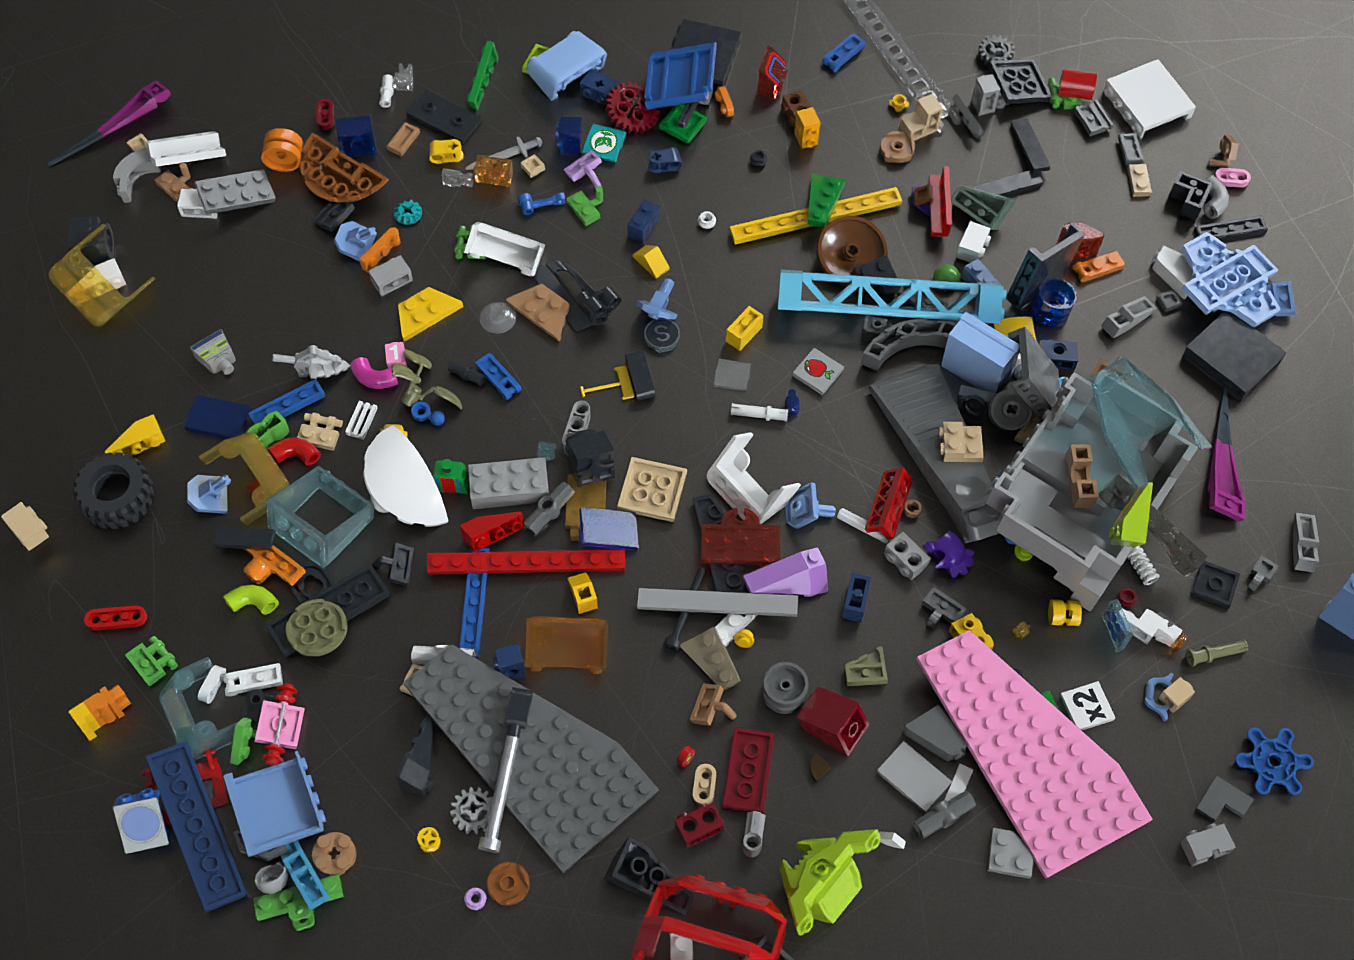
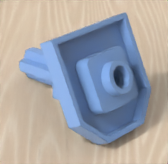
M352 221L341 224L334 242L340 253L360 261V258L372 247L377 232H375L374 227L366 228Z
M669 278L665 279L660 290H656L650 302L637 301L636 306L647 312L649 317L656 320L658 318L676 319L678 314L666 309L669 301L668 296L674 286V281Z
M228 475L221 477L195 476L187 483V503L196 512L226 514L227 485L231 483V479Z
M811 482L799 488L786 504V523L799 529L818 519V516L834 517L836 509L834 506L819 505L816 497V485Z

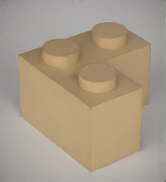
M933 94L921 97L917 100L915 112L905 114L900 118L899 130L906 133V136L911 137L913 140L938 131L943 107Z
M22 502L1 516L28 551L49 537L45 531L47 526L37 517V514L30 506L26 508Z

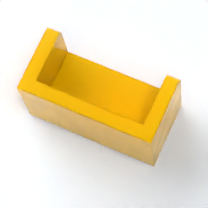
M748 306L726 329V342L741 351L762 328L764 315Z

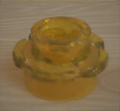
M1023 621L1014 628L1012 632L1015 634V638L1020 637L1023 639L1030 633L1029 628L1031 625H1027Z

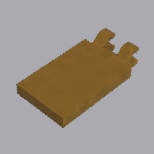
M568 474V485L575 493L566 502L565 528L570 529L571 541H579V529H590V542H598V529L604 530L606 480L578 487L573 475Z

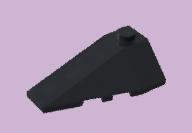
M428 713L420 725V736L413 738L411 753L406 752L396 774L401 790L425 797L426 792L431 790L434 781L432 774L435 722Z

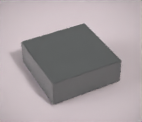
M1174 290L1159 294L1156 298L1164 312L1180 308L1183 304Z

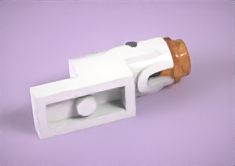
M1122 608L1116 616V623L1120 624V627L1146 644L1154 636L1157 641L1168 645L1172 649L1176 648L1179 650L1188 638L1184 635L1181 628L1162 612L1154 613L1146 609L1141 618L1138 619L1132 612Z

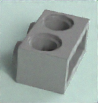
M993 74L976 79L971 101L978 116L995 111L1000 88Z
M904 532L888 543L884 552L886 559L890 563H894L899 568L900 573L910 580H913L925 570L931 559ZM895 549H901L903 552H897ZM909 562L916 563V566L910 565Z

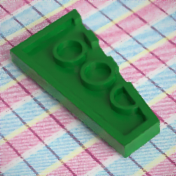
M487 41L486 46L482 48V58L477 63L476 68L477 74L472 79V90L467 95V102L470 108L474 110L478 109L484 95L483 87H487L489 74H492L494 71L493 63H497L499 59L494 42Z
M812 174L808 225L821 228L826 227L845 187V179Z

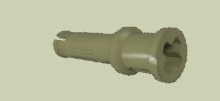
M1245 639L1213 647L1203 645L1199 649L1193 650L1189 648L1185 653L1186 660L1191 667L1201 662L1210 663L1215 658L1247 652L1248 648L1244 647H1248Z

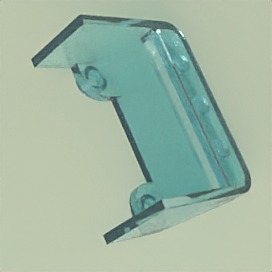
M209 657L176 671L159 694V701L177 744L187 741L194 760L203 757L202 753L206 752L205 750L215 749L216 751L233 743L235 725L237 724L236 722L219 731L210 721H202L195 724L181 691L189 688L194 682L207 677L214 666Z

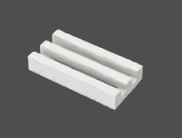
M359 401L345 431L346 435L364 440L378 409L377 405L373 404L371 406L370 403L366 402L364 404L363 401ZM370 410V413H369V415H368V417H367V419H366V422H365V424H364V426H363V428H362V431H361L360 434H358L359 429H360V427H361V425H362V423H363V421H364V418H365V416H366V414H367V411Z

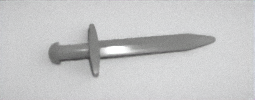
M517 136V146L477 160L465 169L481 168L522 153L524 158L527 159L526 150L536 146L540 147L542 139L535 137V140L523 144L522 140Z

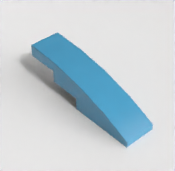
M298 841L285 844L288 852L280 856L309 909L312 910L329 900L330 897Z

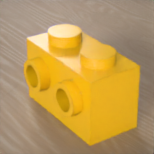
M973 613L951 624L949 632L953 638L970 630L991 650L993 649L994 645L991 636L984 632L981 621L975 618Z

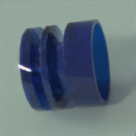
M1053 278L1043 282L1031 307L1034 319L1046 327L1053 328L1066 323L1077 299L1074 287L1062 279Z

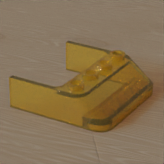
M104 224L70 250L49 271L51 282L95 326L104 325L155 280L154 277L150 278L129 297H123L87 260L80 250L104 231L106 227Z

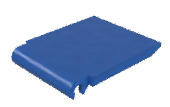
M712 42L651 53L644 96L647 110L708 100L709 92L712 91L717 43Z

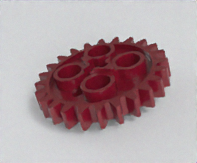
M630 81L627 85L622 82L620 86L617 84L615 88L611 89L606 97L605 105L607 106L605 111H609L607 117H612L610 122L617 123L616 128L621 126V131L627 129L628 134L631 131L635 135L638 131L643 134L645 130L648 132L650 128L654 127L660 112L658 111L659 108L647 110L644 98V85L642 84L638 87L637 82H635L634 86H632ZM638 97V101L633 109V112L630 118L627 119L626 117L632 107V104L635 98Z

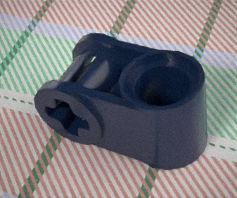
M671 147L663 150H654L649 153L650 162L648 163V170L651 173L676 171L682 167V161L677 148Z

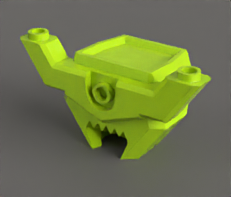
M877 829L843 832L837 840L834 837L797 842V849L803 850L804 855L803 860H799L800 865H795L794 870L787 861L782 860L780 873L796 930L800 936L811 930L814 919L833 924L862 888L860 873L851 857L854 853L869 852L872 848L875 849L879 845L880 834Z

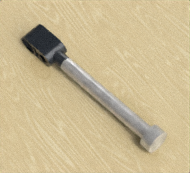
M513 687L505 719V726H509L485 837H480L478 849L499 853L501 841L497 840L520 731L521 729H526L533 697V691Z

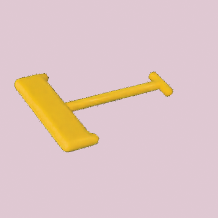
M627 366L614 368L617 371L620 382L589 389H583V386H580L581 396L585 397L587 392L621 385L622 399L634 398L635 395Z

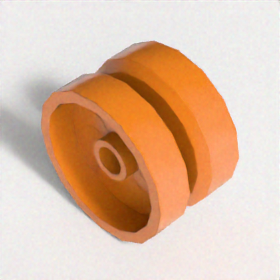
M276 128L269 130L264 137L261 155L262 162L267 167L280 172H289L297 169L301 161L302 138L297 133L288 129Z

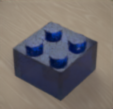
M371 115L336 119L337 137L342 153L349 157L377 154Z

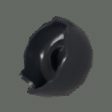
M968 395L961 400L958 409L964 423L976 425L986 416L988 406L983 398L977 395Z

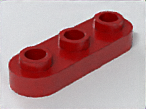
M141 606L93 609L86 613L84 622L93 631L142 626L147 620V613ZM136 616H140L139 619L134 620ZM99 619V622L94 624V621Z

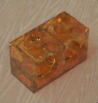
M477 155L474 166L475 181L510 187L513 176L512 160Z

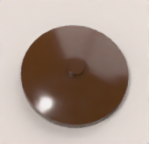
M844 216L830 222L821 232L817 241L816 254L819 265L825 274L850 275V272L855 267L888 255L884 236L873 223L857 216ZM836 282L844 286H849L851 284L846 282Z

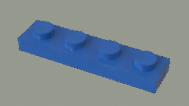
M315 379L248 414L254 425L262 422L268 414L274 411H278L284 418L325 397V393Z

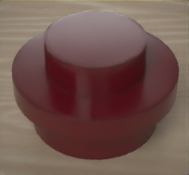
M1125 588L1118 592L1116 599L1122 607L1130 608L1135 605L1137 596L1132 589Z

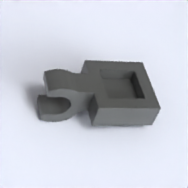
M1261 555L1250 572L1255 577L1248 588L1255 592L1262 580L1268 583L1279 566Z

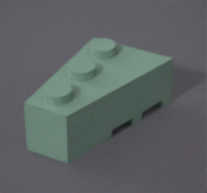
M958 185L951 196L953 204L984 226L991 228L990 230H997L1016 202L1015 199Z

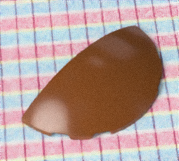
M313 132L303 147V161H300L301 173L308 188L324 200L331 202L357 201L375 193L389 180L364 163L360 164L340 152L336 146Z

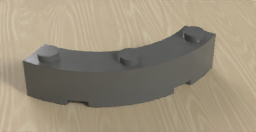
M925 318L912 319L895 324L872 340L863 353L861 364L878 371L885 360L891 355L908 347L930 345L945 349L949 333L957 324L939 319L934 321L926 320Z

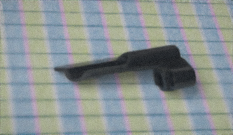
M559 260L547 261L546 265H539L536 274L532 276L538 285H545L569 303L570 309L565 319L575 332L592 325L605 323L608 320V316L622 301L612 286L595 291L568 262ZM557 272H569L581 287L582 292L575 295Z

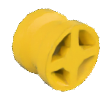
M426 827L419 832L417 840L423 851L434 852L439 848L440 838L434 828Z

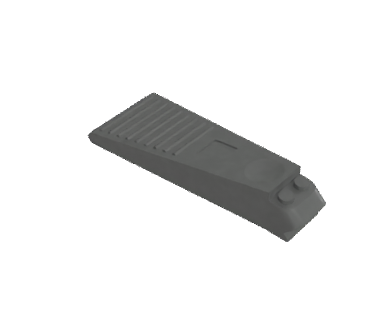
M938 363L916 368L869 385L872 396L955 524L963 542L966 544L998 534L999 532L996 531L999 526L997 520L1001 513L986 504L989 498L986 494L991 487V481L983 463L944 462L943 454H940V443H943V441L939 439V427H943V422H963V426L966 425Z

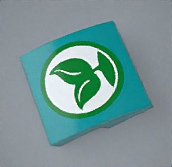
M593 124L583 148V155L592 150L601 160L616 163L626 132Z

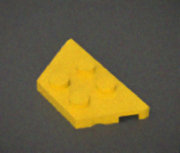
M427 287L398 304L403 341L409 340L463 307L462 301Z

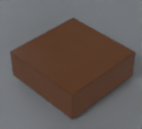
M931 184L914 188V202L916 206L933 202V188Z

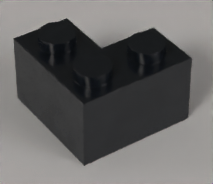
M1180 170L1169 193V196L1185 202L1179 215L1196 221L1213 183Z
M887 255L857 266L850 272L851 276L897 278ZM873 284L876 293L882 299L896 294L902 288L901 286Z

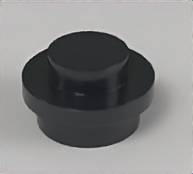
M755 150L750 155V162L754 166H763L767 162V156L764 151Z

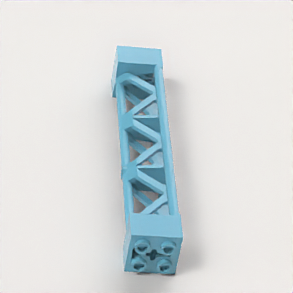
M781 270L778 309L960 321L962 315L967 312L983 323L1000 324V320L1004 319L1002 301L1006 299V290L997 283L977 282L976 284ZM811 280L851 284L829 301ZM802 281L819 301L801 300ZM870 284L908 286L909 288L890 304H886ZM863 287L878 305L862 304ZM858 288L857 304L841 303ZM929 288L968 290V292L948 308H945ZM922 291L937 309L921 308ZM916 293L915 308L899 307ZM976 296L974 312L958 311Z

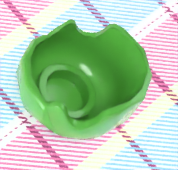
M942 265L934 271L933 281L961 283V275L956 267Z

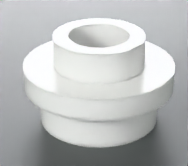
M706 211L699 216L698 223L703 228H712L716 223V218L711 212Z

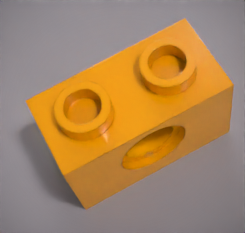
M813 107L797 111L794 134L801 149L818 145L821 122Z

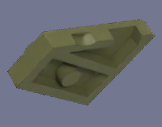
M878 647L875 652L869 655L864 654L858 660L845 664L844 671L847 686L887 684L888 678L883 647Z

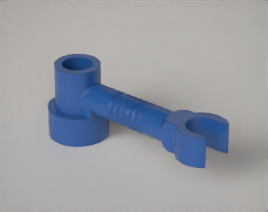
M527 193L521 194L517 198L524 215L532 214L533 208L552 204H565L564 193H558L550 198L533 201L531 195Z

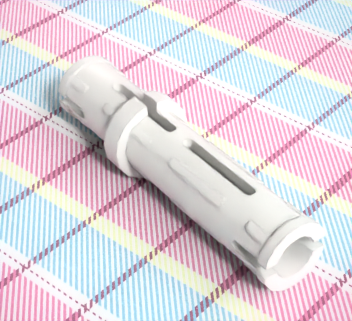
M732 403L731 415L764 418L766 421H770V419L787 421L788 409Z

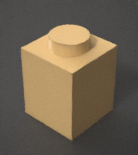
M1180 677L1165 689L1158 699L1164 705H1168L1169 710L1174 713L1193 696L1195 691L1189 682L1184 681Z

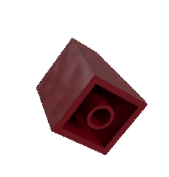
M820 686L810 695L809 701L800 710L797 717L803 730L847 757L869 726L859 702Z

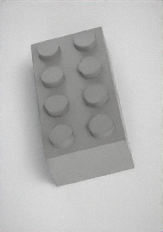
M545 457L468 465L470 496L473 509L538 503L542 497L549 496Z

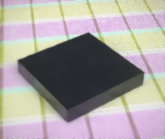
M1202 560L1190 595L1229 609L1240 573Z

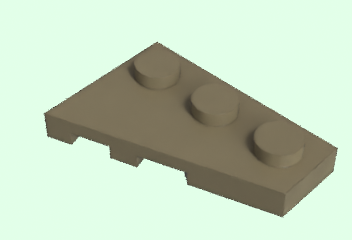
M716 627L680 644V647L724 690L742 682Z

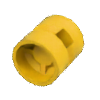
M1050 600L1048 608L1050 625H1063V623H1066L1067 626L1080 625L1082 617L1080 601L1067 600L1064 603L1063 600Z

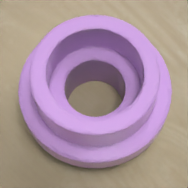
M480 888L468 890L464 898L465 904L472 910L481 909L486 903L485 892ZM474 896L480 898L477 903L472 902Z

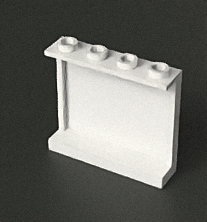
M1159 60L1107 79L1103 90L1106 97L1111 100L1114 107L1118 109L1123 119L1128 122L1133 132L1140 139L1146 130L1181 116L1185 120L1190 119L1196 108Z

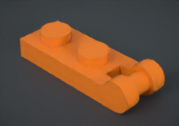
M390 228L360 258L361 267L364 271L368 273L378 264L383 256L389 253L392 247L400 245L401 241L397 228Z
M1114 251L1085 262H1077L1072 268L1075 273H1078L1079 280L1086 282L1123 269L1125 263L1119 253Z

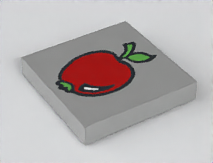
M813 348L795 369L792 376L823 395L844 371V366Z

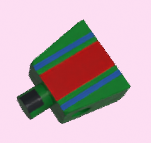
M450 459L437 460L433 479L438 491L468 494L470 484L469 472L464 463L453 462Z

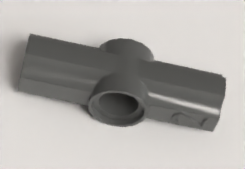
M562 481L549 496H544L539 500L538 508L523 523L524 526L534 535L537 534L549 520H554L560 515V508L572 497L575 491L566 482Z
M965 790L949 801L940 802L932 808L931 812L914 821L915 830L924 839L940 828H947L956 822L958 817L976 806L974 798Z

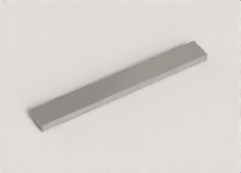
M639 588L637 608L643 610L797 617L798 596Z

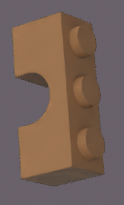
M1071 444L1065 454L1073 508H1092L1098 500L1099 494L1096 479L1091 480L1090 467L1093 463L1090 444Z

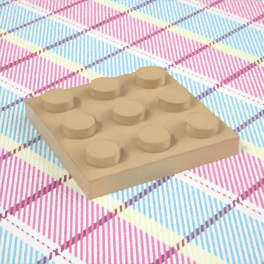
M632 457L617 510L674 522L687 469Z

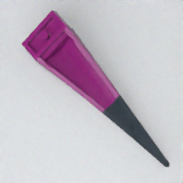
M157 80L143 87L103 125L65 152L48 161L47 164L50 167L155 110L158 107L156 103L164 102L167 100V97L171 96L169 90Z
M1224 388L1221 391L1208 493L1210 495L1209 508L1232 519L1241 521L1245 519V499L1234 458L1229 424L1227 389Z

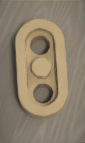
M710 764L700 765L695 772L693 800L697 805L703 803L710 804L713 801L716 770ZM708 774L709 778L704 779L702 778V775ZM706 794L707 797L705 799H701L699 795Z

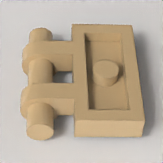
M305 413L304 420L310 421V425L302 424L297 438L305 439L317 448L334 451L339 437V432L335 431L334 427L341 428L343 421L333 416L323 417L318 413ZM318 423L327 425L326 429L317 427Z

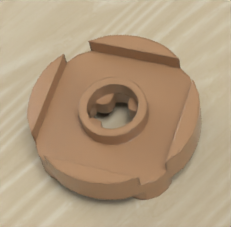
M901 131L889 132L884 139L882 138L880 144V152L884 156V160L889 163L909 162L915 150L914 140L911 137H907L906 133Z
M332 832L322 835L317 839V843L312 851V859L318 870L327 876L342 875L354 864L356 848L349 836L339 832ZM333 849L340 852V855H336L335 859H332L329 855Z

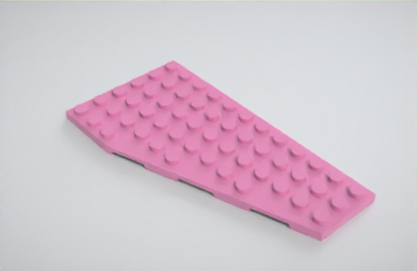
M970 630L916 658L960 735L968 744L967 747L1025 846L1032 853L1033 859L1045 879L1153 820L1120 765Z

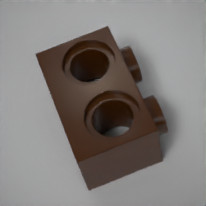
M802 90L783 95L781 103L782 112L786 113L789 124L795 128L797 111L812 107Z

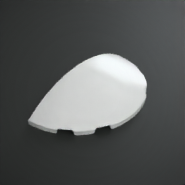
M394 425L381 431L372 441L371 445L368 446L364 456V481L373 500L383 511L391 512L397 516V520L410 525L418 523L424 524L425 527H432L448 523L446 510L435 481L413 444Z

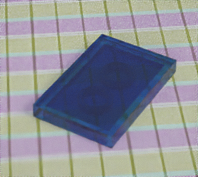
M197 395L184 428L189 431L239 441L249 418L248 413L252 409L248 405Z
M586 507L579 509L582 545L637 550L639 548L636 513Z

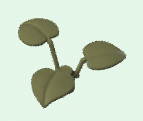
M405 349L404 355L413 362L418 363L419 368L417 373L414 374L412 370L400 363H394L392 366V377H402L410 380L409 387L401 401L407 406L412 407L418 400L422 401L429 393L435 392L437 395L457 405L461 410L462 405L458 397L441 386L431 387L421 394L422 390L416 386V383L421 382L419 375L423 366L430 369L432 364L424 356Z

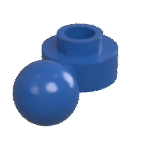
M417 402L411 408L412 417L416 421L423 422L430 419V422L435 426L444 423V414L440 411L430 412V407L425 402Z

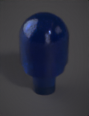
M794 389L788 390V397L785 400V410L788 409L789 415H796L800 410V400L796 396V390Z

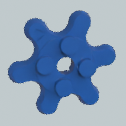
M1251 728L1247 736L1253 744L1254 750L1251 753H1239L1236 756V764L1240 768H1251L1253 772L1257 773L1256 791L1259 794H1267L1275 783L1283 785L1291 795L1301 793L1302 785L1296 778V771L1298 769H1310L1314 761L1310 755L1297 754L1292 750L1291 742L1294 739V733L1288 728H1283L1278 732L1277 738L1268 739L1260 729ZM1269 758L1277 759L1279 765L1272 767Z

